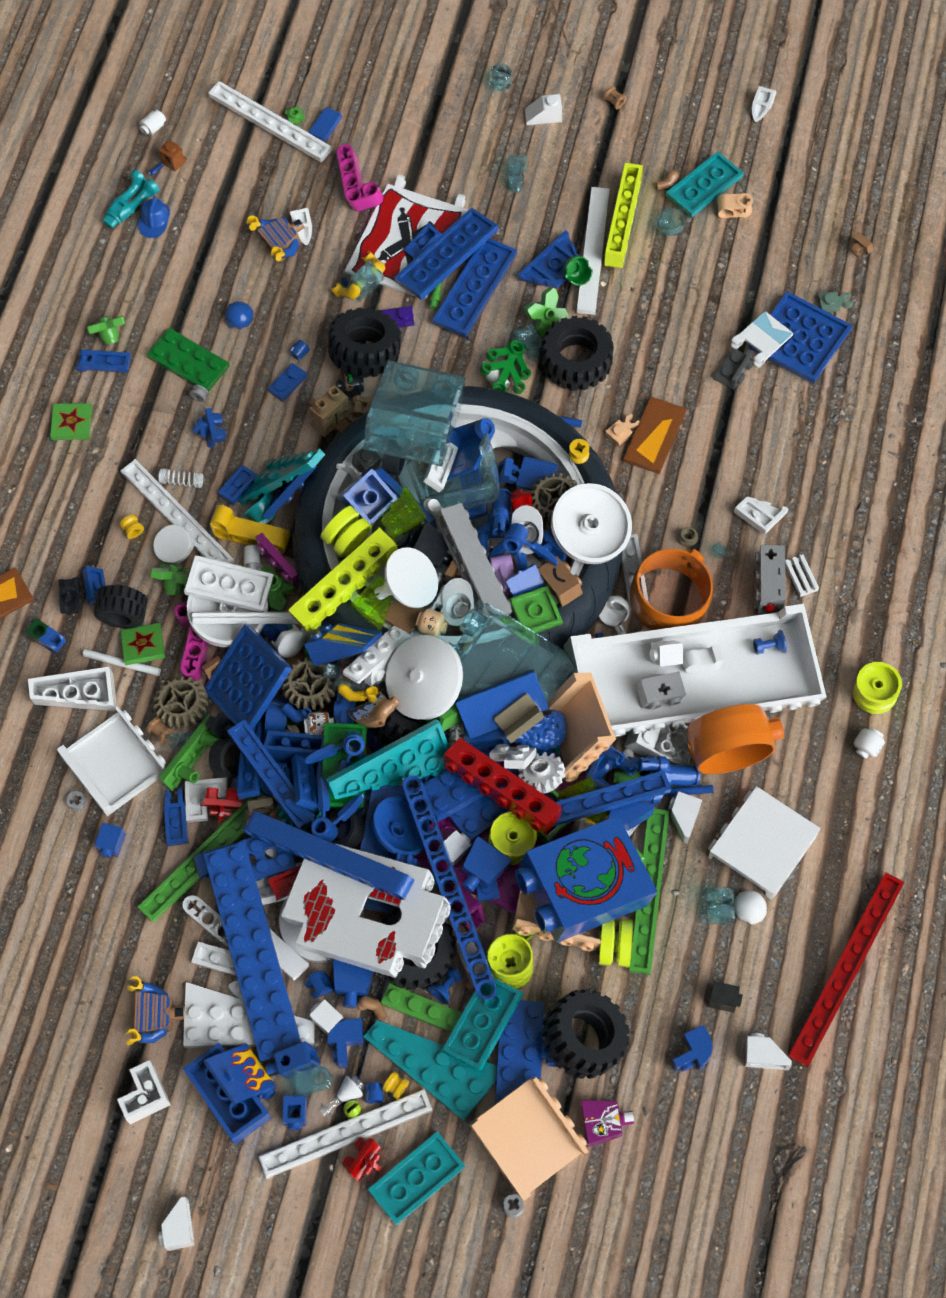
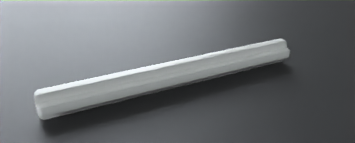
M290 612L192 613V622L194 624H299L291 616Z

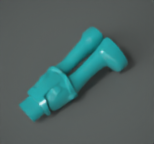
M136 169L130 173L131 185L124 193L114 198L108 211L105 212L106 216L102 219V222L111 229L117 224L120 225L122 221L134 213V210L142 202L160 191L158 185L153 180H146ZM139 190H141L140 193L131 202H128Z

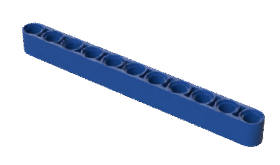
M408 776L403 781V789L441 895L450 903L449 917L475 990L480 998L487 1001L492 1000L497 995V985L425 786L417 776ZM418 782V789L413 792L409 791L410 783ZM423 801L426 803V808L420 812L416 811V804ZM431 821L433 822L432 830L428 832L423 831L424 823ZM434 841H438L441 844L440 849L436 852L430 850V845ZM442 861L447 862V870L439 872L437 870L438 864ZM450 881L454 882V891L445 892V884ZM455 902H461L463 905L459 913L452 911V905ZM463 922H468L470 930L465 934L460 933L459 926ZM470 943L477 944L478 949L474 954L467 953L466 948ZM478 963H482L485 966V971L481 975L474 973V967ZM485 984H490L493 988L489 996H484L481 992Z

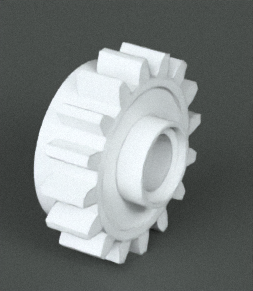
M546 752L542 756L536 753V757L525 769H519L520 775L518 776L541 793H548L556 789L559 784H562V778L565 777V767L560 757L555 758L554 753L550 756H547Z

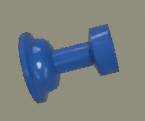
M781 629L774 634L772 640L762 641L761 638L753 639V646L757 655L763 654L764 649L773 647L782 653L787 651L786 639Z
M453 967L448 969L446 972L447 978L441 985L435 984L428 987L431 995L444 1004L450 1002L448 989L454 982L459 983L463 979L462 974Z

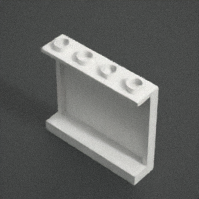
M118 706L115 707L116 714L66 749L62 745L57 749L61 758L106 816H109L157 781L158 777L166 769L165 765L167 764L160 754L157 756L153 752L155 750L153 744L149 740L145 741L142 738L143 732L138 725L133 726L130 723L132 718L127 711H121Z
M756 786L753 792L749 790L745 795L743 806L735 809L731 816L733 818L731 823L728 824L726 822L720 831L721 837L718 840L714 839L708 848L710 850L708 858L712 859L714 856L766 891L765 896L773 900L818 836L821 828Z

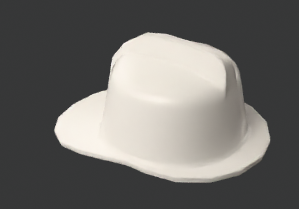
M520 506L512 515V524L519 523L525 526L528 530L526 541L531 544L537 542L541 545L544 535L542 516L532 506ZM523 544L520 550V553H534L530 549V547L525 544Z
M462 578L450 580L445 585L442 593L445 620L452 626L466 625L474 617L476 610L472 587L468 581Z

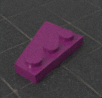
M263 533L256 536L258 544L256 548L260 555L280 573V576L286 583L289 582L293 587L299 584L298 573Z

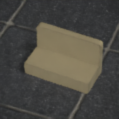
M524 693L494 717V721L504 731L509 742L513 743L545 717L527 693Z

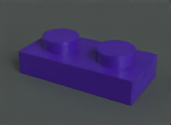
M412 306L380 310L383 314L387 313L396 321L399 328L415 326Z

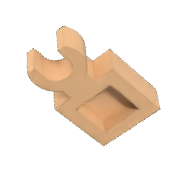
M629 414L624 423L618 420L605 431V435L619 447L632 436L633 432L631 430H636L640 421L637 420L635 423H631L633 415Z

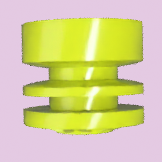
M515 934L500 936L491 943L488 950V963L493 977L515 989L524 987L533 975V951L530 944L523 937Z

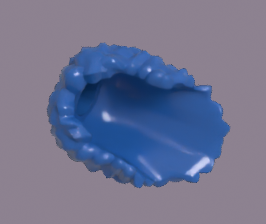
M560 710L551 711L547 715L544 714L545 718L514 742L516 744L529 745L530 748H536V750L546 751L548 749H555L565 740L567 731L566 719Z

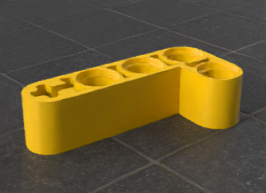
M224 505L216 506L210 522L212 533L216 537L244 545H258L256 536L263 533L279 553H285L291 537V533L286 529L235 517L232 509Z

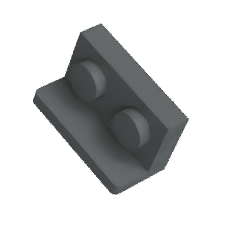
M732 348L714 376V380L734 390L738 384H742L746 370H751L755 361L753 360L754 352L750 351L746 355Z

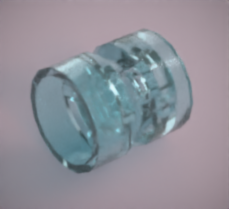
M712 888L707 890L706 901L707 905L710 906L707 908V921L712 924H729L734 922L735 908L731 906L734 904V890L730 888Z

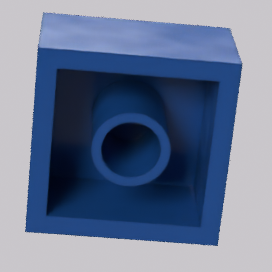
M373 469L365 470L337 496L345 507L352 506L359 512L358 520L365 518L370 524H373L398 500L397 496Z

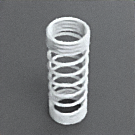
M161 468L158 481L163 484L168 482L170 485L173 483L180 486L182 484L184 486L189 484L190 487L194 484L195 488H201L203 485V474L194 472L193 483L190 485L191 473L189 472L188 482L185 485L186 473L185 471L183 472V481L180 484L179 470L178 480L175 484V470H173L172 482L170 483V470Z

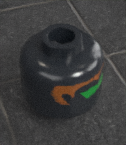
M343 373L340 375L339 380H336V387L348 398H352L364 392V379L359 374L354 376L351 373Z

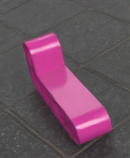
M349 144L341 145L337 150L345 197L351 208L358 212L381 204L384 196L375 182L363 184L358 157Z
M181 602L174 609L175 616L181 626L190 627L181 663V672L186 680L191 677L194 681H199L202 677L203 670L201 667L205 664L209 643L200 637H196L197 634L193 631L188 616H181L187 612V602ZM199 651L198 655H191L193 652Z

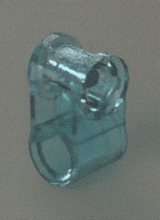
M529 323L527 327L519 331L514 330L513 336L515 340L523 343L524 353L527 358L533 361L539 360L541 358L542 340L536 333L534 326Z
M323 1066L298 1071L288 1076L293 1096H309L312 1093L328 1089L333 1082L331 1073ZM320 1074H324L325 1076L323 1078V1082H320L318 1080L320 1079Z

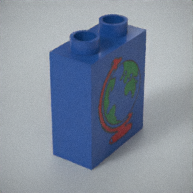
M619 815L526 851L519 869L515 871L516 881L522 893L525 895L532 893L538 905V908L534 909V917L539 929L544 934L551 932L556 943L648 906L658 892Z

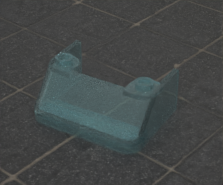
M488 433L483 435L479 445L482 460L478 466L479 471L447 480L444 489L440 492L423 482L428 468L422 469L416 451L411 453L406 466L422 506L428 498L436 499L442 508L462 503L464 509L490 504L498 499L500 494L498 464Z

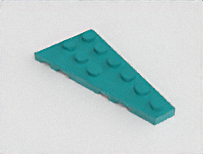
M320 449L271 459L265 465V471L257 474L253 479L254 483L238 501L244 506L248 504L250 499L254 501L262 493L265 495L282 486L283 480L288 483L296 475H303L312 470L325 454Z
M435 719L328 777L326 782L332 796L335 799L359 794L361 791L368 789L374 791L385 785H390L391 787L403 784V781L408 776H417L421 780L422 777L429 775L434 777L445 772L447 769L444 766V754L448 751L449 745L441 723Z
M377 1020L363 1036L368 1043L463 1122L496 1083L497 1065L486 1062L482 1071H479L443 1052L444 1045Z

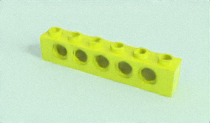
M625 163L605 251L604 266L623 268L642 181L643 165Z
M378 528L288 609L291 616L307 633L317 629L321 621L327 616L334 614L342 602H347L351 598L352 593L357 589H361L372 575H376L381 571L389 556L398 550L396 543L381 528ZM374 552H380L378 556L371 557ZM361 565L365 566L364 569L360 571L356 570ZM350 579L347 584H341L343 580ZM329 593H334L333 597L326 598ZM313 607H319L317 611L311 612V609Z

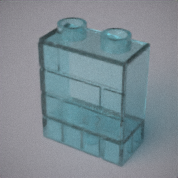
M388 360L366 419L363 449L377 453L385 452L386 455L442 467L461 410L466 377Z
M487 602L479 612L472 609L467 613L460 626V631L464 632L458 643L453 645L449 642L457 652L462 664L463 680L459 693L463 696L534 670L545 700L548 703L560 687V684L563 683L574 668L566 651Z

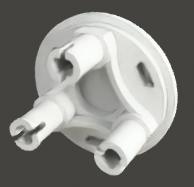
M413 548L398 549L389 556L385 565L386 581L382 586L375 589V594L380 593L376 596L380 600L390 595L408 607H424L433 601L438 591L436 570L428 557L422 552Z

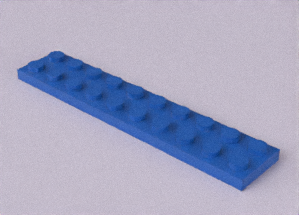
M244 841L205 853L204 858L260 1062L274 1059L276 1052L301 1043V1038Z

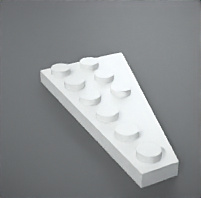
M186 982L184 1048H212L219 1042L222 1047H238L243 1044H248L249 1047H256L244 1000ZM294 1016L301 1042L306 1041L310 1045H315L314 1021Z

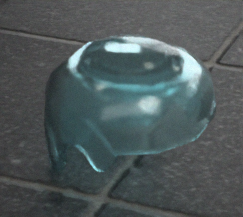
M678 208L663 210L660 219H657L659 232L666 236H676L682 232L685 227L683 211Z

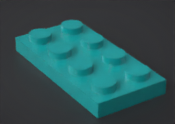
M717 151L666 192V197L692 218L743 177L744 172Z
M495 978L498 990L496 997L487 1001L480 998L475 990L442 1049L443 1052L479 1071H482L523 996L521 991ZM490 984L483 985L481 989L484 996H489L493 991Z
M437 1131L373 1184L368 1191L397 1226L465 1169L466 1166Z

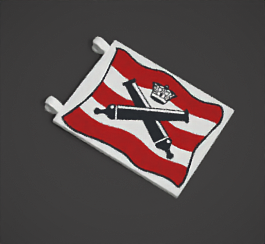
M398 175L394 186L387 184L383 192L384 199L381 204L376 206L345 269V273L354 275L366 263L362 257L365 258L369 254L368 251H370L377 259L384 263L385 270L382 273L378 272L374 276L368 269L359 278L413 295L396 283L394 278L414 260L403 249L428 222L443 234L468 209L463 208L466 204L465 195L458 194L455 205L403 189L406 184L405 176Z

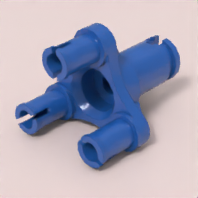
M505 488L495 489V493L492 492L491 513L487 516V522L475 528L480 544L484 546L486 554L488 552V540L491 538H504L508 528L512 525L511 492Z
M611 744L608 750L603 751L599 758L588 766L584 784L590 789L596 790L612 786V784L601 778L606 772L612 768H620L632 776L637 771L633 767L638 768V765L627 759L623 752L618 751Z
M654 756L627 757V759L638 765V768L633 767L634 769L644 770L648 775L664 770L670 785L698 786L700 783L701 774L695 765H670L666 756H657V758ZM664 794L642 800L641 802L659 804Z

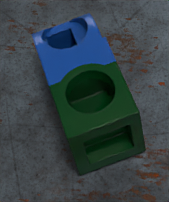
M37 618L34 619L25 631L29 640L38 643L54 654H57L66 642V639L61 634Z

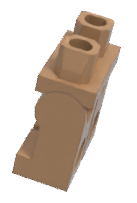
M332 385L310 407L311 415L314 419L311 421V426L322 436L326 437L337 427V424H340L351 414L348 396L335 385Z

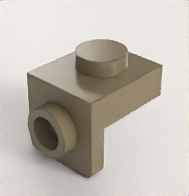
M262 796L254 801H248V809H245L246 821H248L253 811L262 814L272 813L275 810L273 798Z

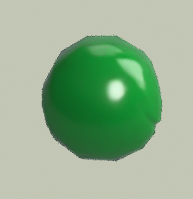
M576 255L570 257L565 262L563 274L568 282L582 286L590 281L593 270L586 258Z

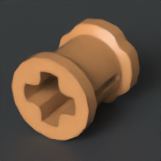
M614 86L607 88L603 95V99L611 102L615 109H620L627 99L626 95H621Z
M159 717L154 718L146 728L148 733H153L159 738L158 741L161 744L167 742L174 732L172 728H167Z

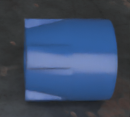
M298 340L289 351L292 357L300 361L310 351V348L305 342Z
M379 1082L365 1084L366 1103L376 1104L383 1102L382 1084Z

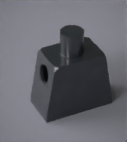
M428 522L419 525L408 548L422 552L428 557L435 569L440 567L441 564L449 567L453 557L447 552L448 546L442 534Z

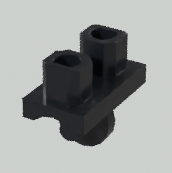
M79 578L58 579L61 614H78L81 611Z
M220 712L216 717L209 716L205 727L220 739H231L227 730L235 726L227 716Z

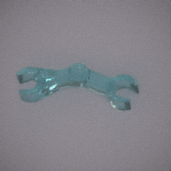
M207 711L206 714L201 713L202 719L190 732L167 736L168 741L177 740L174 744H169L170 749H176L188 741L208 715Z

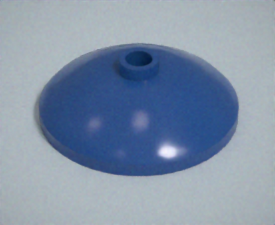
M389 797L377 805L372 816V826L382 846L395 855L397 853H400L401 856H416L420 854L425 848L408 800L403 797ZM416 805V811H422V809L418 805ZM429 821L423 825V831L426 832L431 830Z

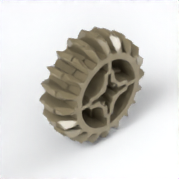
M554 473L549 478L547 475H544V480L538 478L537 485H532L533 491H529L533 507L539 511L543 523L548 520V525H551L552 511L558 501L557 499L552 501V499L560 498L565 490L567 491L577 486L575 480L571 481L569 475L563 478L562 473L558 477H555ZM540 497H543L544 501L547 502L546 508L540 504Z
M306 656L304 662L297 659L296 666L290 664L292 669L282 685L283 691H286L284 693L285 697L289 698L291 705L296 703L295 705L298 709L302 705L304 709L312 707L314 711L317 705L323 709V702L330 704L329 697H335L334 691L338 689L336 684L338 679L337 676H334L336 674L335 670L331 669L329 662L314 666L312 660L309 661ZM312 672H318V673L322 674L323 676H321V675H314ZM309 677H310L311 682H312L311 690H310L309 685H308V683H309ZM296 691L305 692V693H307L309 696L301 695V694H299V693L296 692Z
M183 675L178 680L174 676V681L166 680L167 685H160L161 691H156V698H153L155 704L153 708L156 716L161 719L164 725L168 723V726L171 728L176 725L177 729L184 725L188 729L189 723L195 725V720H202L201 714H206L207 710L205 707H208L209 704L207 701L208 695L205 692L204 686L198 680L194 681L191 677L186 680Z

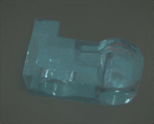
M509 155L508 186L512 192L517 193L524 189V174L522 172H527L528 156Z

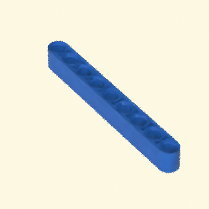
M257 811L251 813L243 828L245 833L401 900H405L415 881L403 872Z

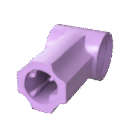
M510 553L490 557V563L494 567V574L502 584L504 595H512L505 582L507 578L514 575Z

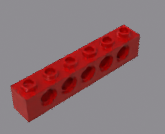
M459 738L444 754V766L449 772L456 773L465 783L472 784L478 788L481 794L494 799L500 807L507 808L516 818L523 819L529 823L535 831L546 834L561 817L562 806L463 739Z

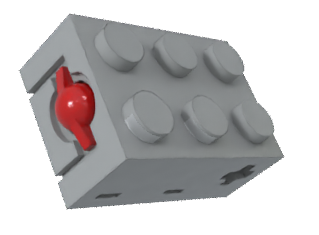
M760 545V550L755 553V561L753 562V573H755L753 591H756L753 608L757 609V615L778 613L784 608L786 601L785 546Z

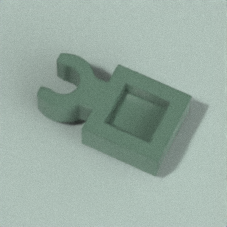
M837 292L818 294L819 306L828 313L840 311L841 306L851 308L853 301L845 300L850 299L851 293L845 292L841 296H838Z

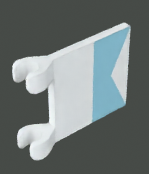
M764 311L746 329L733 337L731 347L738 349L744 341L748 342L760 352L754 358V365L760 368L777 349L793 336V333Z

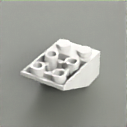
M668 725L664 729L657 731L649 728L645 729V732L638 734L629 731L624 745L625 748L644 757L654 756L657 758V756H666L670 765H689L691 759L687 743L686 729L688 726L686 725L673 728V725Z

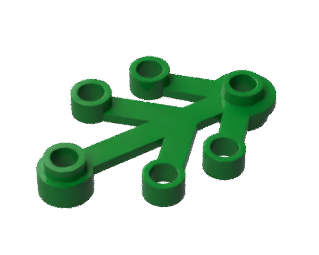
M519 340L510 341L505 348H491L486 353L487 360L491 362L495 361L499 356L508 355L507 360L493 363L485 362L480 367L481 374L485 376L489 375L492 371L502 369L498 381L492 385L491 389L507 392L505 383L510 374L514 382L513 391L516 394H521L525 390V384L521 379L527 380L531 376V371L527 368L522 357L524 345ZM515 360L520 368L519 372H517L514 366Z

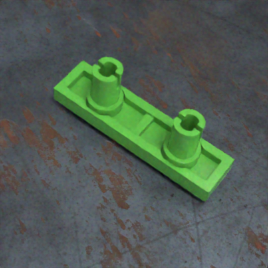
M208 714L158 777L168 790L173 792L183 779L192 784L198 781L199 773L191 768L208 747L211 748L214 742L220 739L205 727L211 715Z

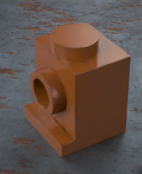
M167 140L158 149L161 162L175 172L187 160L182 154L181 147L172 141Z

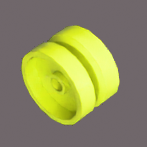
M348 506L340 511L327 524L320 536L327 545H334V552L341 558L353 552L372 529V525L365 518L358 520L359 512L352 506Z
M872 662L865 665L859 671L853 687V698L856 704L863 711L871 714H882L889 711L895 705L902 688L901 676L894 667L884 662Z
M512 812L501 814L493 822L488 836V843L512 859L510 865H517L521 863L526 851L534 848L537 840V831L532 829L529 823L523 819L516 818Z
M621 919L618 932H615V920L602 924L601 931H599V939L601 940V944L598 947V951H600L599 965L610 966L613 961L614 952L617 953V965L619 967H630L633 920Z

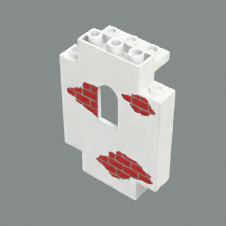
M336 844L412 877L415 881L405 900H401L309 860H303L281 914V917L287 923L302 927L296 944L302 950L396 978L397 973L403 967V958L412 960L417 967L426 968V965L431 961L435 953L434 945L442 934V924L450 913V903L444 896L429 892L434 886V876L428 869ZM367 898L397 906L402 911V917L395 925H385L362 918L360 915Z

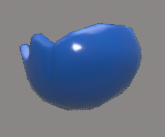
M233 302L229 304L225 311L224 321L229 328L236 327L241 330L249 326L253 321V310L247 303Z

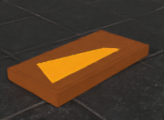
M650 397L626 452L624 462L660 474L687 408Z
M16 568L0 575L1 619L34 601L32 594Z

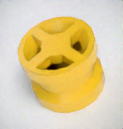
M575 439L570 443L569 458L576 464L585 463L589 458L588 442L583 439Z
M134 514L126 516L120 522V527L126 531L125 534L128 539H134L144 531V526L138 523V518Z
M394 1071L385 1082L382 1090L392 1093L393 1097L398 1100L406 1090L409 1080L400 1078L399 1074Z

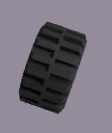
M103 586L98 590L94 616L101 622L113 627L136 628L144 623L148 598L142 592L128 586Z

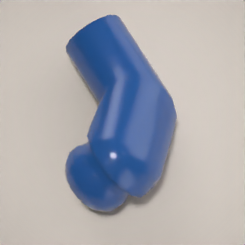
M289 703L281 709L295 723L304 722L308 714L312 713V710L308 707L296 710Z

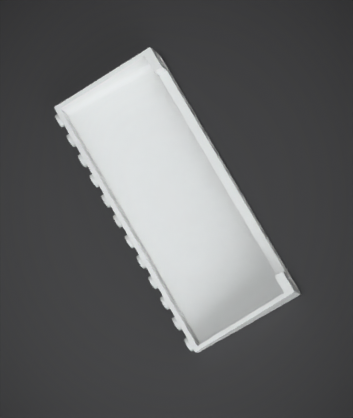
M804 604L785 606L778 613L594 639L591 638V634L571 636L564 644L571 676L574 673H592L615 737L625 735L629 731H633L634 734L646 731L645 729L653 728V731L662 730L668 725H673V728L682 727L685 723L693 722L710 712L735 705L755 704L761 706L764 711L770 710V713H775L789 707V710L801 708V705L808 704V707L818 706L821 704L820 701L826 698ZM781 629L786 639V653L777 651L773 647L764 649L763 654L757 655L754 650L753 639L761 638L762 641L772 640L774 634ZM675 640L682 643L683 653L689 650L707 649L711 645L719 644L724 661L720 670L687 673L683 664L658 666L653 664L650 659L651 643ZM680 671L686 696L681 700V703L669 706L668 703L662 704L660 708L650 710L649 707H641L635 686L641 679Z

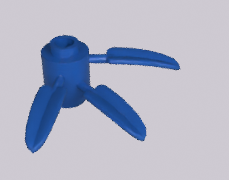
M519 523L510 525L503 540L495 546L487 557L490 563V557L503 555L506 551L514 553L517 568L522 571L528 567L525 553H520L523 544H525L533 552L551 564L558 566V560L545 547L537 542L531 544L526 541L528 530Z
M349 731L343 736L341 745L335 747L334 744H330L320 748L307 756L305 763L311 764L336 755L337 750L344 748L348 755L346 760L341 761L338 769L339 772L352 765V762H350L351 756L359 755L360 760L365 758L362 754L365 747L363 737L357 731ZM352 740H357L355 744L349 743Z
M323 777L319 779L318 810L322 812V817L316 820L313 819L314 814L311 811L297 805L292 799H285V804L305 823L312 822L311 831L314 836L331 842L338 834L336 824L340 820L346 821L352 816L362 803L364 795L363 793L356 795L338 812L339 817L333 822L326 818V811L330 809L328 785Z

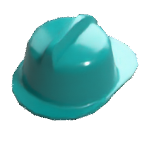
M276 489L265 494L260 501L250 507L243 514V518L249 516L255 522L263 524L271 521L276 513L270 520L266 519L263 513L270 507L269 504L273 499L272 494Z

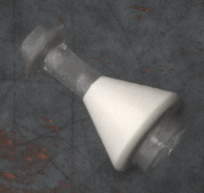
M355 1075L351 1078L345 1076L337 1096L326 1105L321 1103V1107L318 1109L326 1119L329 1116L332 1118L331 1112L342 1102L362 1097L363 1093L361 1091L365 1087Z

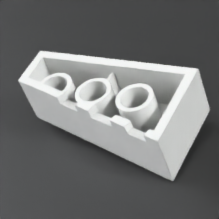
M110 667L28 679L30 699L35 705L117 712L115 709L117 702L114 676Z

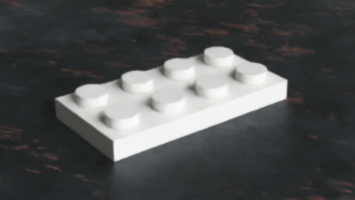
M195 555L184 592L186 595L264 612L273 581V574Z

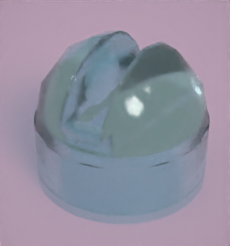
M721 541L714 544L711 549V553L716 552L714 557L717 559L728 555V551Z

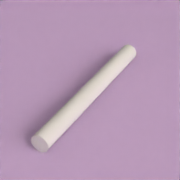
M87 649L83 651V657L156 676H159L161 668L142 663L125 665L122 658Z

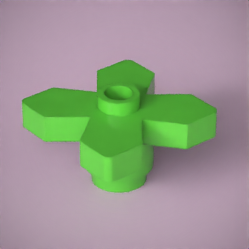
M548 287L542 292L541 302H530L524 307L527 317L537 320L534 330L538 338L541 339L545 336L546 330L552 328V322H561L562 318H569L565 308L556 307L559 295L555 288Z
M123 315L110 319V316L99 319L98 323L87 325V330L89 334L99 332L104 345L119 341L117 326L125 324Z
M161 563L159 568L151 569L150 577L164 580L163 588H165L164 592L166 594L180 595L183 585L187 584L191 569L182 568L179 565Z
M264 566L261 569L262 572L273 574V581L267 598L270 609L273 612H284L287 602L283 595L294 593L299 584L293 587L289 582L286 583L282 578L280 579L275 575L273 569Z

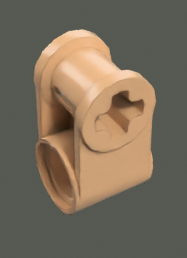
M748 193L719 195L717 198L718 216L721 218L750 216L752 213L751 205L753 204L752 196Z

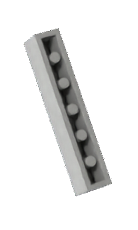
M462 503L440 509L434 518L462 579L468 581L472 587L474 604L484 627L505 620L512 613L511 604L503 593L502 584L494 574L493 565L487 559L484 546L480 544L477 530L469 520L468 511L464 509Z

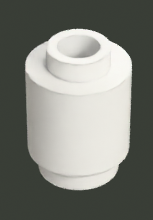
M159 110L151 111L139 122V128L144 135L152 136L164 125L166 118Z

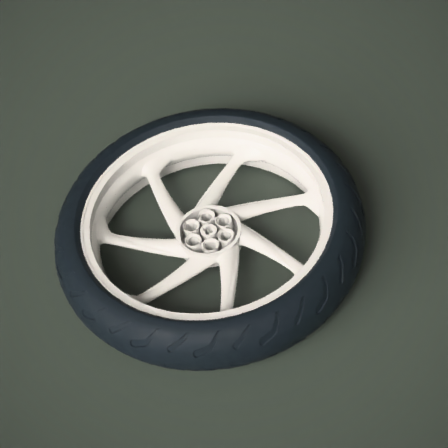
M444 386L411 392L378 405L348 425L323 451L325 456L316 465L315 470L307 477L297 503L293 531V555L299 583L305 595L344 560L334 552V545H327L320 536L327 524L340 511L346 508L339 499L332 498L331 493H342L354 481L348 472L337 469L336 465L340 463L351 465L355 468L351 463L353 455L368 443L381 457L380 465L374 470L376 471L383 464L385 450L392 436L407 439L409 441L408 451L421 446L433 444L428 438V431L434 425H442L449 432L451 429L483 418H489L494 424L495 433L480 462L481 467L494 448L503 447L524 457L558 464L555 477L562 473L563 478L569 475L571 481L575 480L577 485L591 483L605 486L615 493L616 490L605 465L590 445L589 458L585 463L576 464L569 458L570 443L575 439H585L562 418L531 400L505 391L476 386ZM405 461L404 467L398 476L400 484L423 506L426 498L415 481L407 461ZM461 476L455 479L440 503L442 508L462 503L465 509ZM540 497V504L542 506H547V502L544 501V498ZM492 499L486 500L488 515L491 513ZM487 516L470 520L473 527H478L487 522ZM436 524L435 529H437L441 533L438 525ZM372 529L364 540L372 535ZM385 532L394 542H398L403 537V534ZM491 538L488 540L487 557L490 554L491 548L494 549L503 538ZM622 551L612 560L601 564H586L571 559L570 572L573 575L577 574L582 581L581 589L583 594L563 607L553 596L563 621L562 625L527 637H523L518 622L481 634L483 622L476 609L474 617L469 621L467 631L459 636L440 635L438 638L448 642L460 658L463 671L462 685L467 690H475L476 683L498 684L531 670L537 672L559 659L565 653L564 644L571 636L585 635L603 611L618 577ZM525 554L528 567L535 564L538 569L543 565L532 554ZM511 555L512 560L516 562L515 556ZM441 564L435 570L445 575L448 567ZM350 579L343 580L341 584H347ZM356 590L347 602H342L337 607L334 614L327 616L321 621V625L341 623L380 631L384 635L393 626L381 619L380 614L396 598L390 596L382 601H376L359 594ZM329 593L326 598L333 597L334 593ZM318 606L313 607V608H312V611H313V612L317 611V610L319 609V607H318ZM414 630L410 634V638L422 634H420L419 631Z

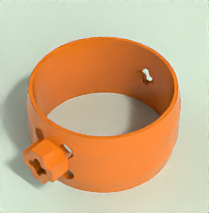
M679 549L660 550L648 556L637 568L630 585V605L635 617L649 630L698 624L704 617L712 600L713 582L708 568L703 563L705 558L701 556L699 551L695 549H687L686 551ZM656 569L679 571L688 576L698 587L702 597V608L685 616H671L654 609L643 597L639 586V578L647 572Z
M755 704L735 705L710 712L693 721L686 729L691 758L698 771L703 774L728 773L757 764L768 758L775 751L776 740L784 739L783 725L779 717L768 719L763 708Z

